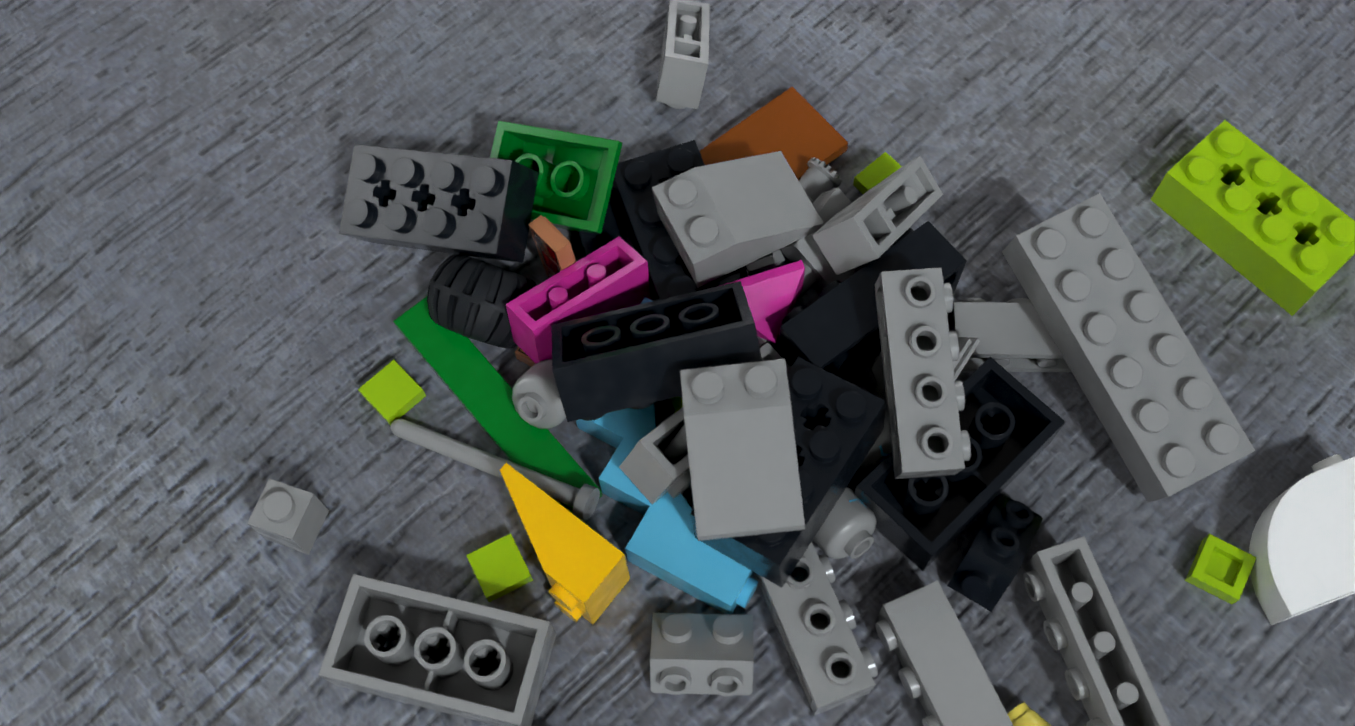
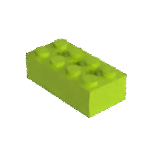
M1226 120L1220 123L1166 173L1150 199L1291 316L1355 255V221Z

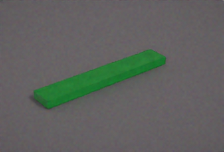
M427 297L393 321L396 328L511 462L579 489L584 484L599 488L548 429H540L529 425L520 417L512 401V388L469 338L448 330L431 319ZM600 490L599 499L603 496L601 490ZM558 502L573 514V507Z

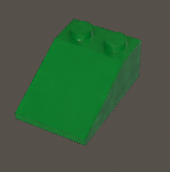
M498 120L490 158L513 160L539 172L530 223L542 215L559 229L602 233L623 143L617 140Z

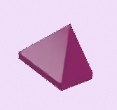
M802 260L730 282L741 281L758 337L775 344L780 334L782 320L792 311L803 289L805 267Z

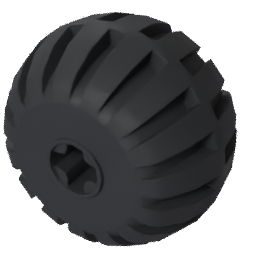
M454 254L437 268L430 279L427 295L429 315L436 324L470 339L497 347L515 348L518 345L513 341L506 304L534 288L537 284L528 277L464 254Z

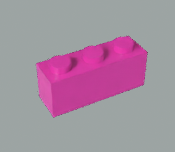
M621 237L615 238L506 304L513 341L535 364L546 359H552L551 325L640 305L645 297L651 299L648 261Z

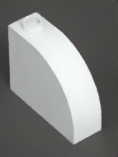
M1336 454L1312 466L1314 472L1299 480L1274 499L1262 512L1255 525L1249 545V554L1255 556L1256 561L1251 570L1250 577L1256 597L1271 626L1355 594V457L1343 460L1340 454Z

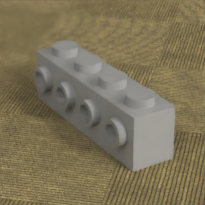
M942 267L881 272L874 286L895 479L955 475L965 469L964 461L970 460L971 446L967 430L961 431L958 411L964 410L965 394L962 381H955L953 361L958 360L959 343L956 332L949 331L947 313H951L953 310L951 284L943 283Z
M768 342L760 348L762 361L783 359ZM786 362V370L788 372L791 366ZM683 407L640 439L619 466L651 504H654L667 492L674 499L691 484Z
M1083 536L1036 552L1024 566V586L1033 602L1038 601L1046 618V621L1043 623L1045 635L1051 647L1055 651L1060 650L1068 669L1065 671L1067 686L1072 696L1077 701H1082L1090 719L1087 721V726H1171L1085 537Z
M811 542L782 588L754 572V576L759 581V588L813 715L815 716L869 694L875 686L873 677L878 675L877 668L868 648L865 646L859 649L851 631L856 628L854 615L845 599L838 601L830 583L835 582L836 578L825 554L818 556Z

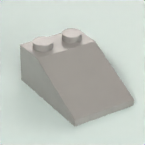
M781 151L694 167L652 187L658 215L698 288L816 232L824 225Z
M785 359L680 370L698 541L805 530Z

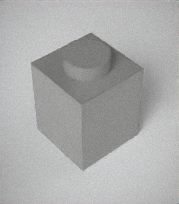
M269 478L247 524L266 540L309 555L329 510L313 493Z

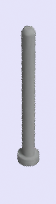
M402 418L395 419L391 424L390 430L395 436L501 479L503 477L500 469L507 462L554 500L573 507L572 512L578 518L588 520L597 507L600 490L597 487L584 484L580 489Z

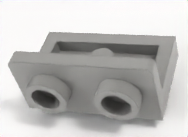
M653 613L650 647L651 692L668 693L671 695L713 694L733 696L752 694L754 666L753 615Z

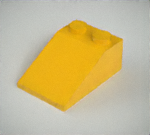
M506 462L500 469V472L551 585L548 592L555 599L554 604L573 621L577 622L582 616L593 625L630 580L625 554Z

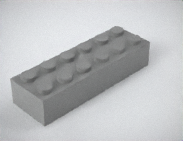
M1100 193L1016 235L1002 251L1004 257L1054 343L1062 353L1064 360L1147 502L1170 497L1255 451Z

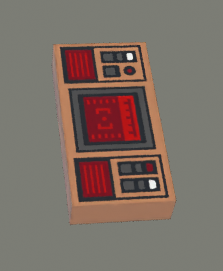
M540 215L528 224L546 275L549 278L576 262L570 241L546 217Z

